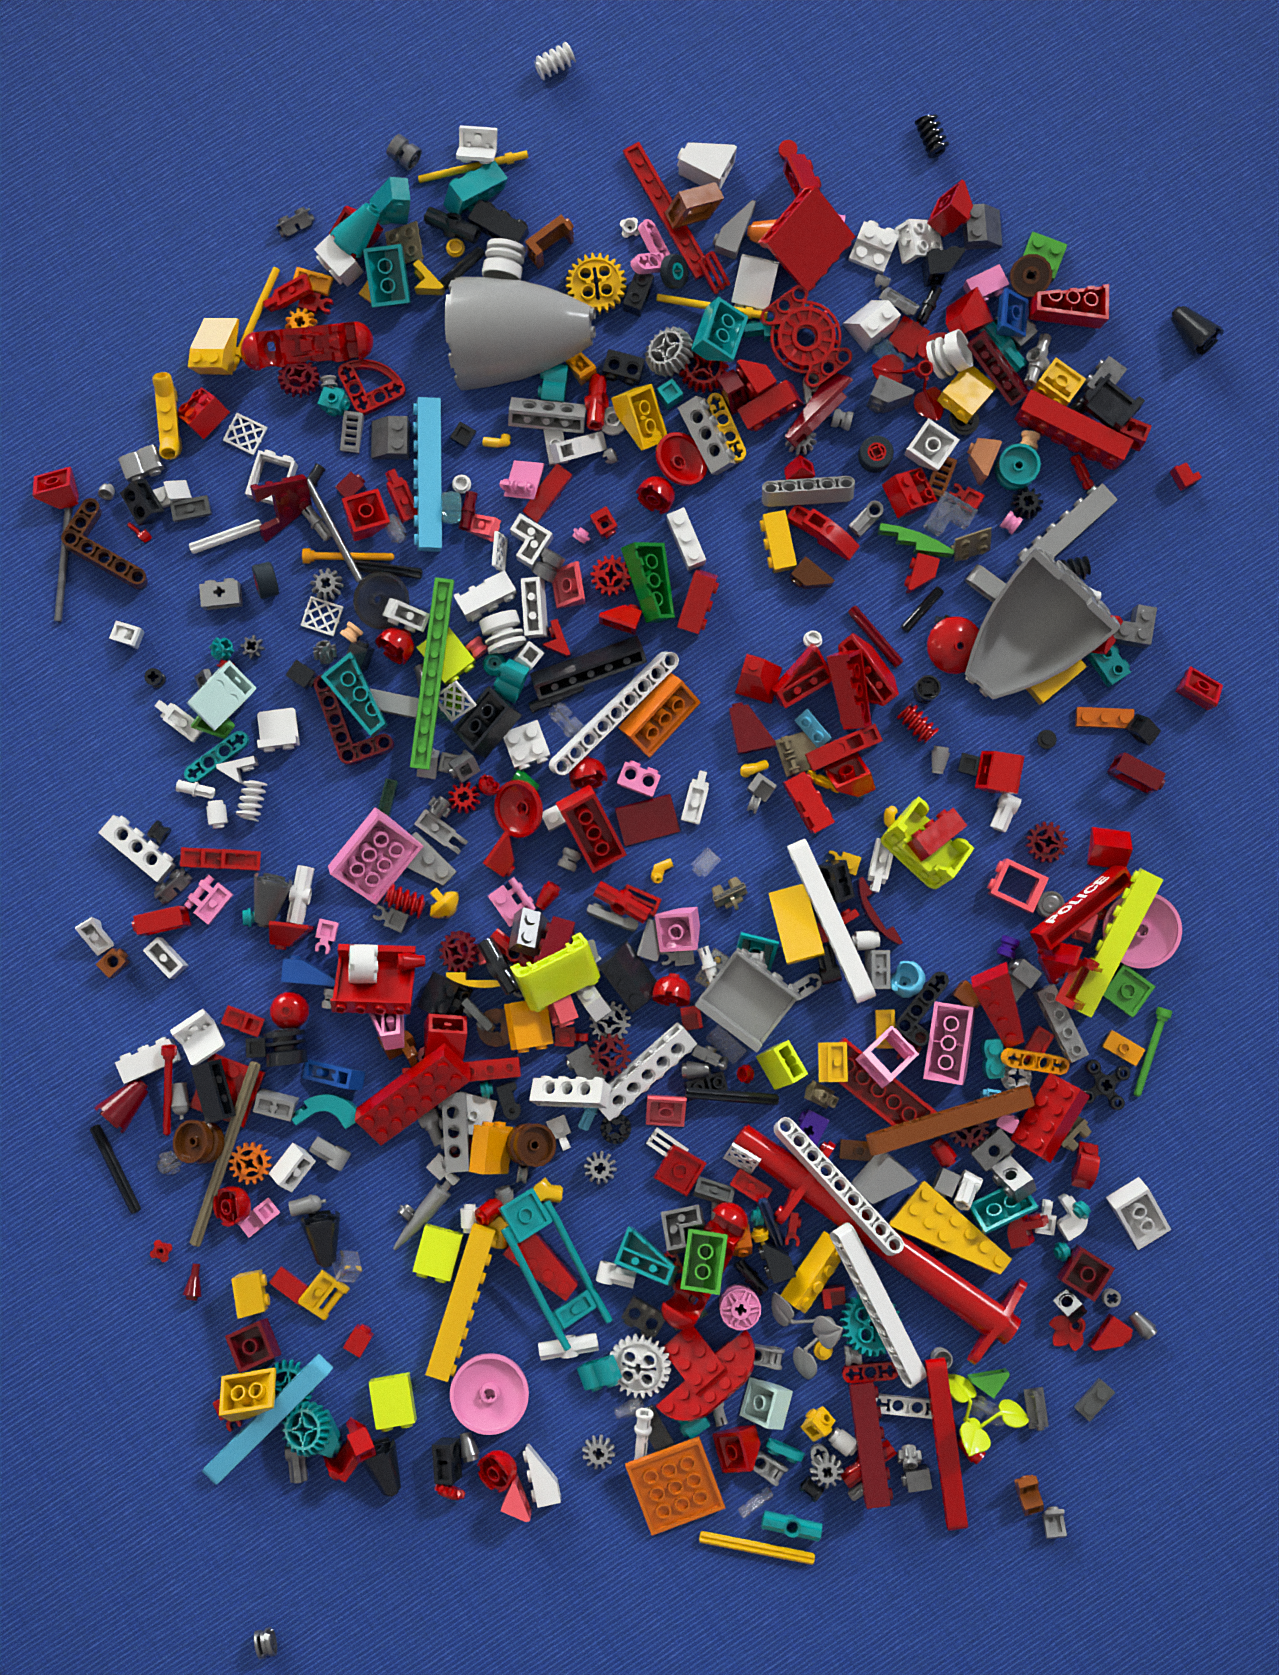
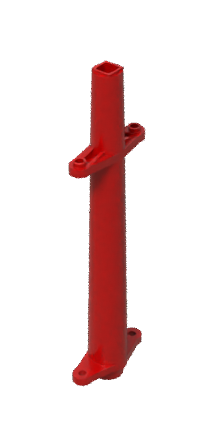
M749 1124L741 1129L732 1143L759 1157L761 1160L758 1166L790 1190L784 1206L780 1205L774 1213L776 1222L782 1225L800 1199H802L838 1227L846 1222L850 1223L854 1227L862 1245L981 1333L967 1358L974 1365L980 1361L995 1339L1005 1345L1013 1338L1021 1324V1319L1013 1313L1027 1287V1282L1019 1278L999 1304L897 1231L895 1232L904 1242V1248L896 1255H886L794 1155ZM830 1140L827 1143L824 1141L819 1149L829 1158L836 1145ZM848 1198L849 1204L855 1206V1202ZM862 1211V1218L866 1221L869 1220V1215L867 1212ZM876 1226V1233L882 1236V1229ZM890 1241L889 1247L895 1251L896 1244Z

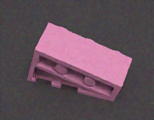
M368 1013L385 1050L405 1048L404 1015Z

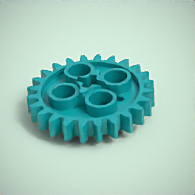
M856 1294L857 1299L855 1297L850 1298L852 1304H845L848 1310L842 1311L845 1318H841L840 1321L845 1323L842 1328L846 1330L842 1337H848L849 1339L846 1344H853L852 1350L859 1349L858 1354L860 1355L865 1353L868 1357L871 1355L879 1356V1353L886 1354V1348L874 1324L872 1326L869 1325V1322H872L859 1294ZM859 1311L863 1313L862 1320L858 1317ZM863 1330L866 1333L865 1340H863L861 1337V1333Z

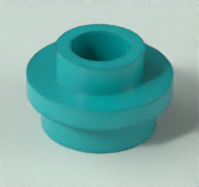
M250 908L242 910L243 926L248 925V927H251V923H255L254 912H251Z
M484 1080L485 1082H480L482 1098L487 1097V1099H490V1095L493 1094L492 1083Z
M1079 1201L1072 1204V1211L1079 1219H1087L1091 1210L1086 1203Z
M759 1207L753 1210L751 1214V1221L753 1226L756 1227L758 1225L762 1226L764 1223Z
M1065 1242L1055 1243V1248L1053 1249L1055 1257L1062 1262L1066 1261L1071 1256L1068 1245Z

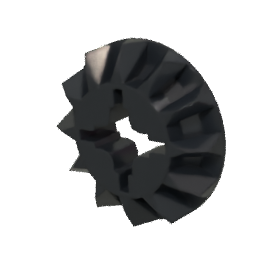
M951 412L948 420L950 428L955 431V434L958 433L963 436L972 434L979 425V415L976 412L968 421V424L960 426L961 421Z
M619 1114V1116L610 1121L605 1117L601 1123L600 1131L603 1138L609 1143L620 1144L630 1136L631 1123L623 1114ZM610 1122L615 1125L623 1123L619 1128L622 1135L617 1132L609 1134L612 1130Z

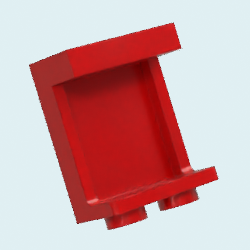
M1086 957L1079 959L1076 967L1066 977L1055 1000L1070 1009L1082 1011L1085 1003L1076 999V996L1090 970L1102 973L1103 969L1098 967L1100 963Z
M352 1417L346 1422L349 1433L363 1427L368 1432L364 1424ZM348 1440L335 1457L323 1456L325 1466L329 1472L328 1475L336 1481L346 1482L358 1465Z

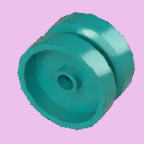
M1013 444L1006 448L996 461L994 468L995 478L1007 490H1023L1038 475L1041 466L1040 457L1035 449L1029 445Z

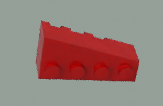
M1104 284L1100 287L1087 286L1081 289L1070 288L1063 291L1059 289L1037 292L1029 301V319L1100 329L1109 320V284Z
M862 649L840 651L826 656L843 730L866 728L872 725Z
M1007 962L972 976V989L1004 1046L1011 1048L1023 1043V1028Z
M536 1232L518 1243L517 1245L534 1278L567 1301L577 1287L578 1281L559 1260L553 1250L549 1248L539 1233ZM508 1245L503 1255L519 1266Z

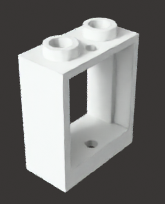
M258 450L245 492L247 497L253 499L250 486L253 484L258 485L265 461L289 468L287 477L295 476L298 468L294 458L283 455V457L276 456V453L270 450H265L264 452ZM272 495L261 500V502L274 505Z

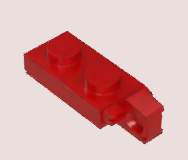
M302 274L275 289L272 297L263 301L265 308L270 312L280 310L311 294L313 289L309 276Z
M395 469L387 471L385 473L388 481L386 486L402 523L414 519V515H417V508H414V498L406 480H403L402 477L399 478Z

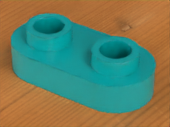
M768 1438L766 1447L769 1448L768 1452L776 1456L782 1454L792 1463L802 1462L804 1458V1452L776 1439Z

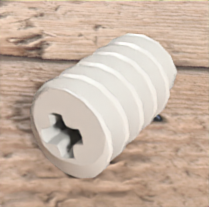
M564 42L562 43V48L559 45L556 46V52L554 49H550L549 55L544 52L542 57L536 56L534 64L539 76L544 81L545 73L552 77L551 70L558 74V67L564 71L565 63L571 67V60L575 63L576 60L570 46Z
M254 780L243 781V785L247 788L241 789V792L246 796L239 797L244 803L238 804L237 807L242 809V811H236V815L243 819L259 822L254 817L261 815L256 809L262 808L258 801H263L264 798L260 794L266 793L261 787L268 784Z

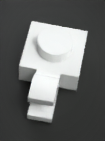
M565 1115L547 1121V1126L554 1134L555 1139L559 1138L562 1150L571 1148L566 1136L571 1133Z
M438 1153L426 1168L439 1180L445 1177L454 1186L460 1178L453 1172L446 1173V1168H442V1157L444 1156Z
M1042 1200V1213H1040V1215L1048 1216L1049 1223L1045 1227L1033 1229L1034 1233L1054 1235L1057 1216L1051 1214L1053 1207L1051 1200Z

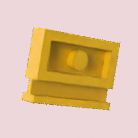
M847 1042L818 1043L819 1082H848Z

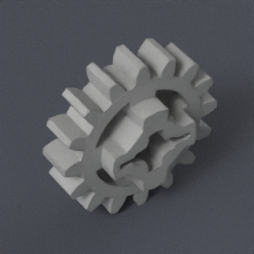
M615 1001L608 1005L612 1011L597 1022L592 1017H589L593 1021V1024L589 1025V1027L595 1028L592 1034L598 1033L599 1036L603 1035L605 1039L607 1034H611L612 1030L616 1027H621V1030L616 1034H618L619 1039H622L621 1034L628 1033L625 1027L631 1026V1024L626 1023V1020L631 1019L630 1016H625L628 1010L622 1011V1004L616 1007ZM616 1010L621 1014L623 1021L618 1020L615 1016ZM611 1016L613 1021L619 1024H612L611 1027H607V1023L601 1020L608 1019ZM597 1023L604 1026L605 1033L599 1030Z

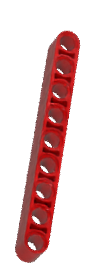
M945 1357L924 1360L927 1373L926 1379L946 1526L948 1531L968 1528L947 1364Z

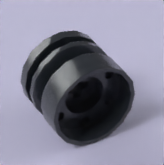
M285 1028L263 1034L264 1039L273 1038V1043H266L264 1046L274 1048V1052L265 1054L266 1066L273 1067L308 1062L307 1050L297 1048V1045L306 1042V1039L297 1040L296 1035L305 1034V1029Z

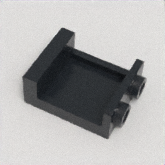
M1108 373L1105 377L1101 376L1097 380L1093 391L1089 389L1083 396L1084 402L1081 407L1103 425L1120 432L1140 410L1145 400L1140 396L1134 400L1110 381L1112 375Z

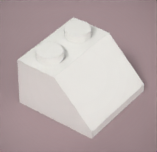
M928 418L904 455L919 466L938 471L960 439Z

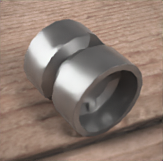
M398 134L388 145L386 154L394 161L399 160V164L405 169L411 170L418 163L422 150L413 143L409 144L408 139Z
M544 547L539 555L541 560L535 562L531 571L552 583L557 575L556 570L561 569L565 559Z

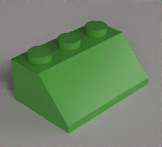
M697 1229L688 1230L680 1289L720 1295L728 1240L727 1234Z

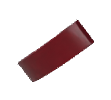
M864 878L857 879L859 900L870 923L882 936L896 945L902 944L903 941L895 928L891 926L886 929L868 901L867 896L871 895L872 891Z

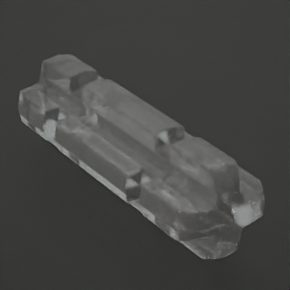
M768 1487L763 1489L761 1494L758 1493L746 1502V1505H742L738 1509L743 1518H746L750 1515L751 1511L754 1512L765 1504L766 1500L769 1501L773 1498L774 1495Z

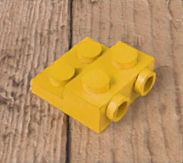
M1055 358L1038 380L1036 386L1033 387V390L1067 406L1086 378L1058 358Z

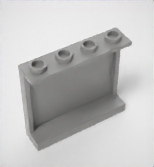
M737 948L696 1001L695 1006L755 1052H758L767 1037L795 1001L800 998V994L794 985L784 983L782 981L783 977L778 973H771L767 970L768 966L765 963L751 958L752 954L744 948L742 950Z

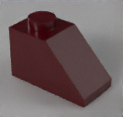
M734 369L724 372L717 377L719 390L731 415H734L738 412L737 409L748 403L744 384Z

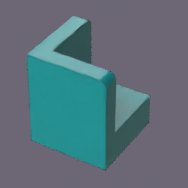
M672 378L657 388V397L668 411L683 400V392Z

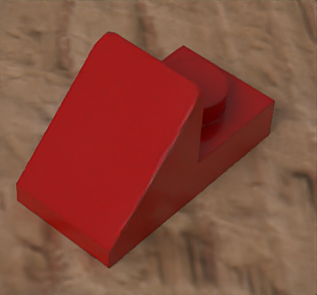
M558 619L550 621L551 627H548L551 637H556V639L542 644L543 648L565 658H570L571 654Z

